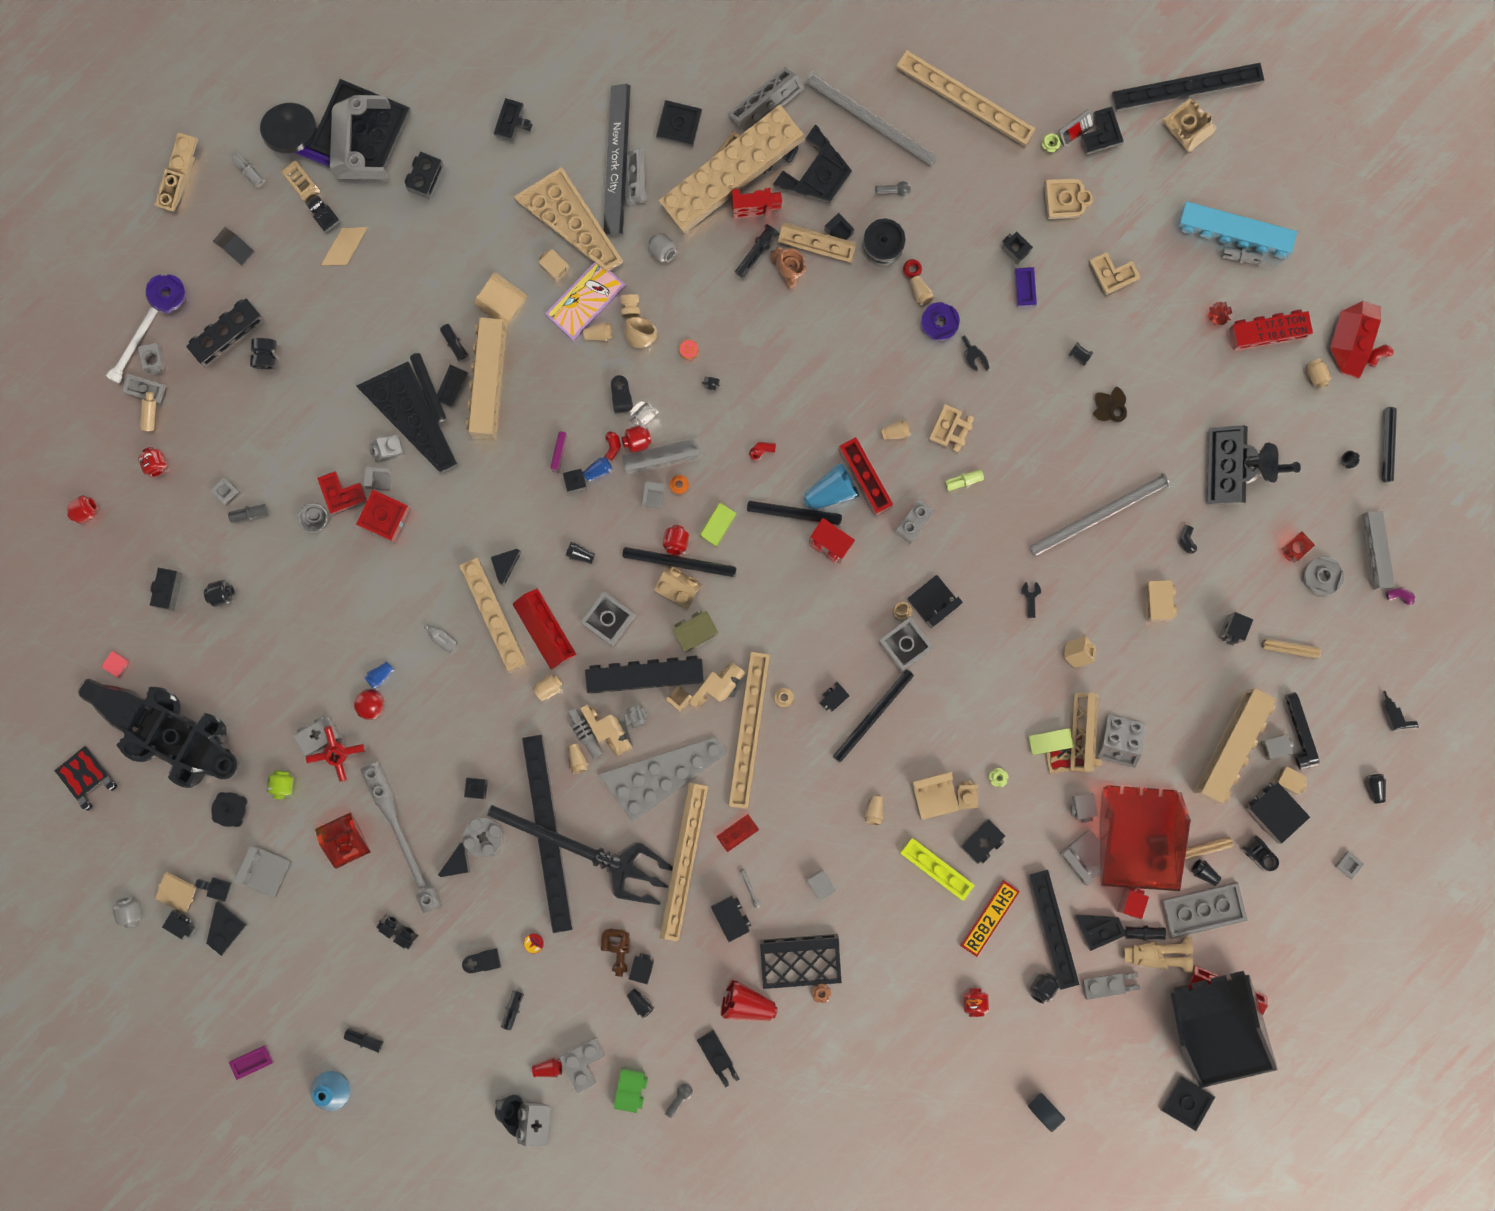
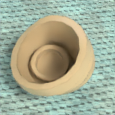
M633 316L626 320L625 337L630 346L645 348L657 339V330L651 321Z

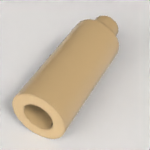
M148 391L146 392V397L142 398L140 430L154 431L156 399L153 398L154 392Z

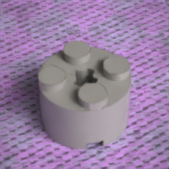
M475 819L466 826L463 832L464 847L476 857L492 856L503 846V830L498 822L493 819ZM485 832L488 840L482 843L479 835Z

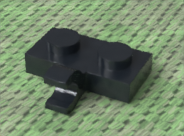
M505 98L493 133L494 136L513 141L517 127L531 132L533 125L531 121L520 118L524 108L523 103Z

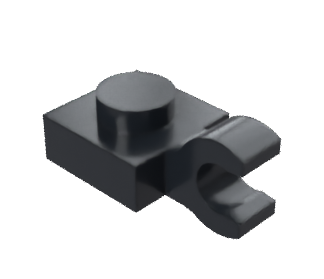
M212 877L211 882L196 879L194 886L208 890L207 897L226 902L232 882Z

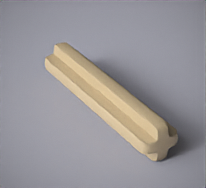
M1264 639L1262 645L1265 650L1311 658H1319L1321 649L1317 647L1272 639Z
M1226 837L1178 850L1175 852L1178 861H1183L1233 847L1231 837Z

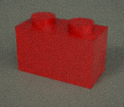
M1130 887L1129 890L1124 889L1117 912L1142 919L1149 896L1144 895L1145 891Z

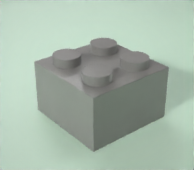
M603 591L580 623L614 647L636 615Z
M911 617L878 641L900 672L906 670L934 648Z

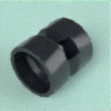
M268 338L251 339V351L254 354L250 356V367L265 370L275 369L276 357L273 354L276 353L277 341Z

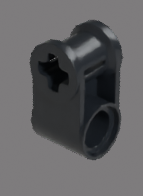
M621 375L615 376L611 380L614 413L634 411L627 379ZM617 381H621V384H625L622 386V389H618V387L615 386L617 385Z
M1257 835L1254 836V840L1247 847L1242 848L1245 855L1262 871L1270 872L1278 868L1279 859ZM1267 857L1273 861L1271 868H1267L1264 865V860Z
M495 948L467 956L462 962L463 970L470 974L501 968L498 949ZM469 959L477 963L474 966V970L466 966L469 963Z

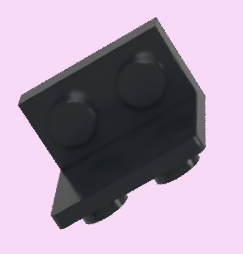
M938 575L934 576L907 599L931 629L963 603L959 597L956 598Z

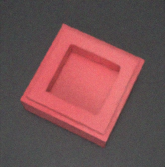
M112 651L101 667L119 678L129 664V661Z

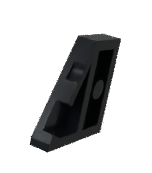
M217 901L206 944L223 956L248 924L220 901Z
M1075 915L1089 951L1126 936L1119 917Z

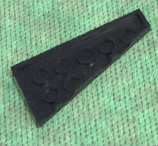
M408 361L356 385L440 473L458 465L439 424L433 417L423 390Z

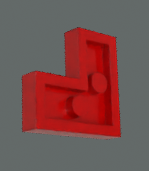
M336 471L317 478L331 515L367 502L361 483L342 489Z

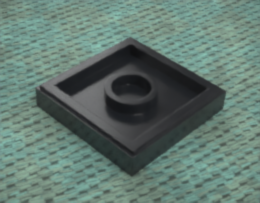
M665 100L656 138L693 147L702 109Z
M1180 1076L1161 1111L1197 1131L1215 1096Z

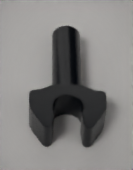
M1027 582L1021 588V595H1025L1027 598L1028 618H1036L1035 597L1041 594V588L1037 582L1034 583V592L1032 593L1028 591Z

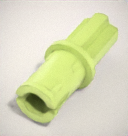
M978 469L967 474L961 473V476L946 480L945 486L948 491H952L964 486L967 488L970 484L984 481L982 470Z

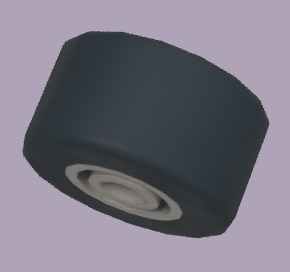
M1042 1093L1028 1104V1108L1050 1132H1053L1065 1121V1117Z

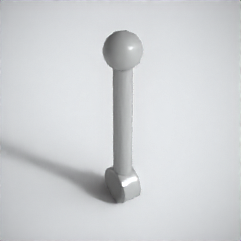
M740 870L741 876L744 878L754 901L753 906L756 908L760 907L761 903L753 892L745 870Z

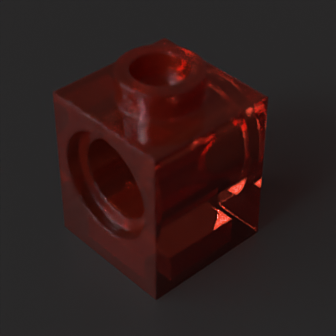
M1301 531L1287 542L1281 550L1283 551V556L1288 561L1295 563L1309 552L1315 544ZM1294 543L1300 546V553H1296L1293 550Z

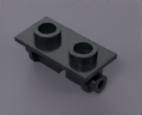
M388 914L379 921L376 927L379 929L378 932L389 939L395 934L396 937L393 942L403 949L409 950L419 936L411 928L404 926L394 916Z

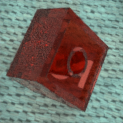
M351 812L315 829L318 843L335 869L371 853L364 835Z

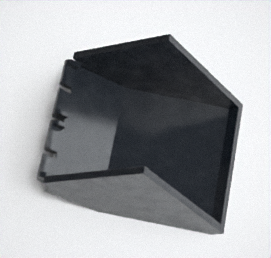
M1244 970L1231 973V979L1229 980L1226 975L1211 978L1212 984H1208L1207 980L1191 983L1192 989H1189L1188 985L1174 987L1175 993H1171L1180 1045L1200 1088L1278 1070L1250 975H1245Z

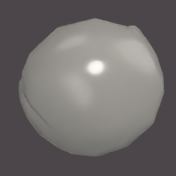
M314 502L305 504L298 514L299 526L309 533L320 532L328 521L326 509L321 504Z

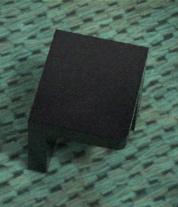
M840 213L834 216L824 228L828 235L845 240L854 234V228Z

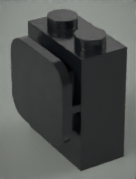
M1269 782L1262 788L1263 793L1257 797L1255 795L1247 802L1249 806L1245 809L1253 820L1277 844H1282L1310 816L1279 782Z

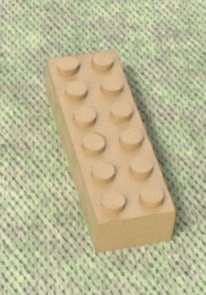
M480 317L479 323L475 325V334H477L478 339L477 342H474L473 353H475L476 360L472 361L471 366L474 380H470L472 399L468 400L470 418L466 419V430H468L473 439L496 441L507 329L503 319Z
M1256 688L1246 691L1194 792L1196 795L1213 804H1223L1224 801H1228L1232 793L1230 791L1232 785H1235L1241 774H1239L1241 767H1245L1249 761L1248 753L1256 747L1258 743L1256 738L1259 732L1262 733L1267 725L1265 720L1268 714L1272 715L1276 708L1274 704L1275 698Z

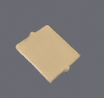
M166 871L162 882L158 884L159 889L155 899L186 914L190 903L194 901L193 896L197 887Z

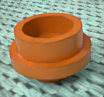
M676 475L671 478L669 486L673 493L683 494L688 490L689 483L686 477ZM681 481L683 483L682 487H676V482Z

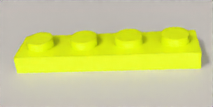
M913 838L909 840L900 852L901 855L962 901H964L975 886Z

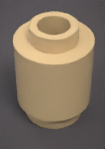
M1317 359L1308 363L1307 372L1313 386H1318L1319 389L1328 386L1332 378L1325 362H1322V359Z
M549 674L536 683L533 691L540 701L547 700L562 690L561 685L563 683L557 675Z

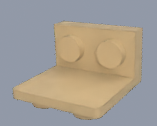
M951 772L912 782L922 820L959 810Z

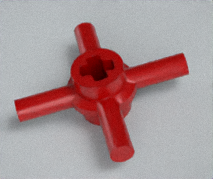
M326 726L324 731L328 745L322 753L305 756L306 762L308 764L326 760L328 764L335 766L339 781H345L347 778L342 763L346 760L347 755L365 752V746L360 744L345 748L342 743L336 742L332 726Z

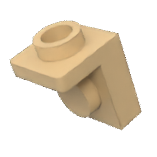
M961 781L962 785L957 786L959 809L978 808V784L973 785V781Z

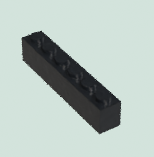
M687 656L686 660L678 661V657L667 658V662H659V659L647 660V664L632 661L628 662V666H620V663L608 664L609 667L601 668V665H591L589 669L585 670L588 694L704 683L702 658L698 659V656Z

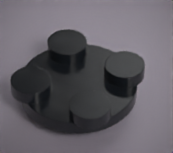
M231 792L218 793L211 808L213 822L225 827H240L246 815L247 798Z

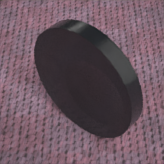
M283 103L274 106L265 113L260 123L263 141L270 149L280 153H294L306 148L313 141L317 131L315 118L311 111L297 103Z

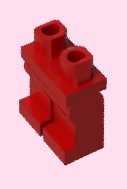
M765 188L764 191L757 190L751 194H740V189L732 190L731 206L733 218L760 216L764 213L765 216H771L772 211L781 210V192L771 193L770 188Z

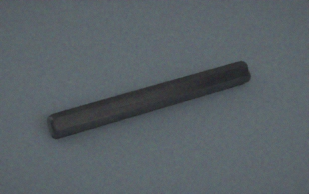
M748 501L747 503L748 512L820 522L824 518L831 524L840 525L842 521V515L837 513L756 501Z

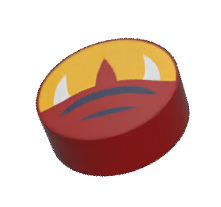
M530 934L524 940V948L532 954L540 952L544 946V940L539 934Z

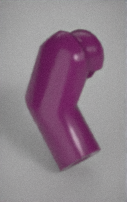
M1403 587L1385 592L1388 600L1401 598L1406 605H1413L1415 602L1414 593Z

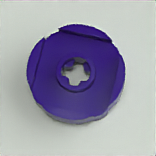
M161 274L154 276L146 285L148 303L154 309L166 314L178 309L185 299L182 281L170 274H167V276H161ZM169 290V296H162L161 291Z
M943 302L929 305L921 319L922 330L932 341H946L952 338L957 332L960 323L957 310ZM937 317L945 319L946 322L943 323V326L936 325Z

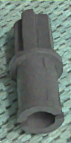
M266 504L253 507L246 506L244 509L229 512L228 518L231 523L244 520L251 521L253 518L267 516L268 509Z

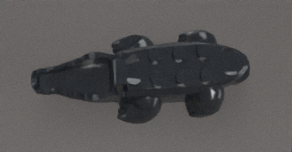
M85 679L79 686L78 695L86 702L92 704L95 710L113 728L124 733V738L120 739L117 747L130 760L146 762L155 756L172 765L168 775L169 780L184 788H192L199 784L205 775L215 776L218 779H230L237 773L240 765L239 760L224 744L227 736V728L224 722L208 713H204L197 722L180 714L181 706L179 699L171 691L160 687H149L147 697L143 699L132 690L103 685L92 679Z

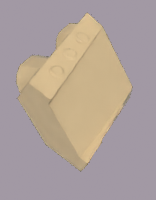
M1191 98L1162 120L1183 147L1190 152L1208 137L1213 136L1217 129L1212 123V116L1207 112H1203L1199 104Z
M495 272L475 298L474 304L482 312L488 313L493 318L503 319L507 327L528 298V295Z

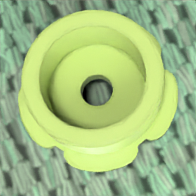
M1047 134L1042 141V147L1047 149L1048 152H1055L1061 145L1056 134Z
M1002 768L994 769L989 774L991 784L995 787L1005 786L1008 773L1003 771Z

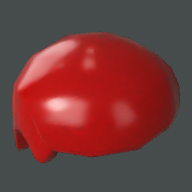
M365 689L355 698L354 710L359 717L365 720H372L382 713L385 700L379 691Z

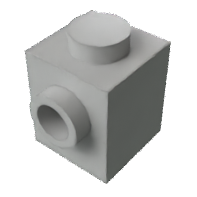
M1094 793L1072 796L1073 804L1070 805L1072 816H1075L1076 820L1081 819L1082 823L1093 821V817L1098 816Z

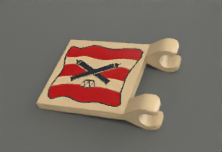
M1083 734L1077 739V745L1081 750L1085 747V736ZM1072 748L1046 753L1050 774L1070 771ZM1082 754L1076 758L1075 767L1084 768L1085 757ZM1100 758L1095 759V767L1102 766Z

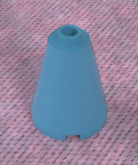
M839 463L805 492L806 497L803 500L808 508L812 507L813 510L855 499L859 497L856 486L853 485L852 478L843 464Z
M328 1071L321 1073L314 1079L311 1085L310 1095L313 1103L324 1111L340 1109L349 1099V1082L338 1072Z

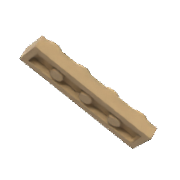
M784 222L778 239L779 243L850 263L852 262L857 244Z

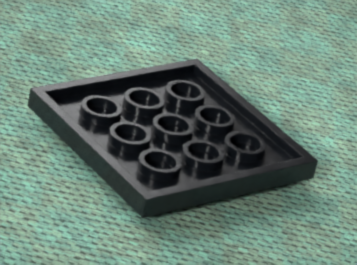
M340 79L309 148L330 156L333 106L354 95L378 94ZM388 99L391 109L367 108L361 115H352L351 152H359L364 156L365 167H384L385 169L410 113V107Z

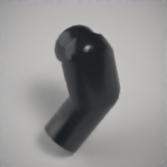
M1185 525L1179 543L1186 553L1194 554L1197 551V545L1191 539L1194 528Z

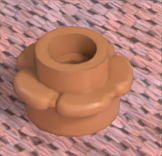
M825 984L815 986L812 989L814 1001L817 1003L828 1002L831 996L830 988H827Z

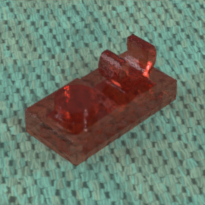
M747 814L716 837L725 850L729 852L759 829L749 814Z

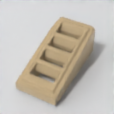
M296 160L281 171L305 203L320 193L319 188ZM298 169V171L295 174L289 177L291 173Z

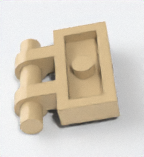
M945 404L929 440L944 447H947L949 441L954 443L952 451L959 453L961 447L965 445L968 431H971L973 427L974 417L967 415L965 421L961 420L962 411ZM956 425L961 427L958 437L953 435Z

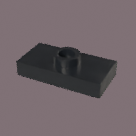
M451 364L449 365L437 393L441 403L454 408L469 372Z

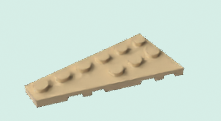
M562 167L513 197L514 200L604 271L608 272L623 263L620 255Z

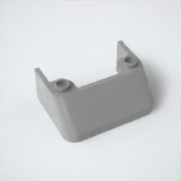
M354 95L333 106L330 171L334 177L339 179L388 180V174L384 167H365L364 156L359 152H351L352 115H361L367 108L391 109L387 96Z

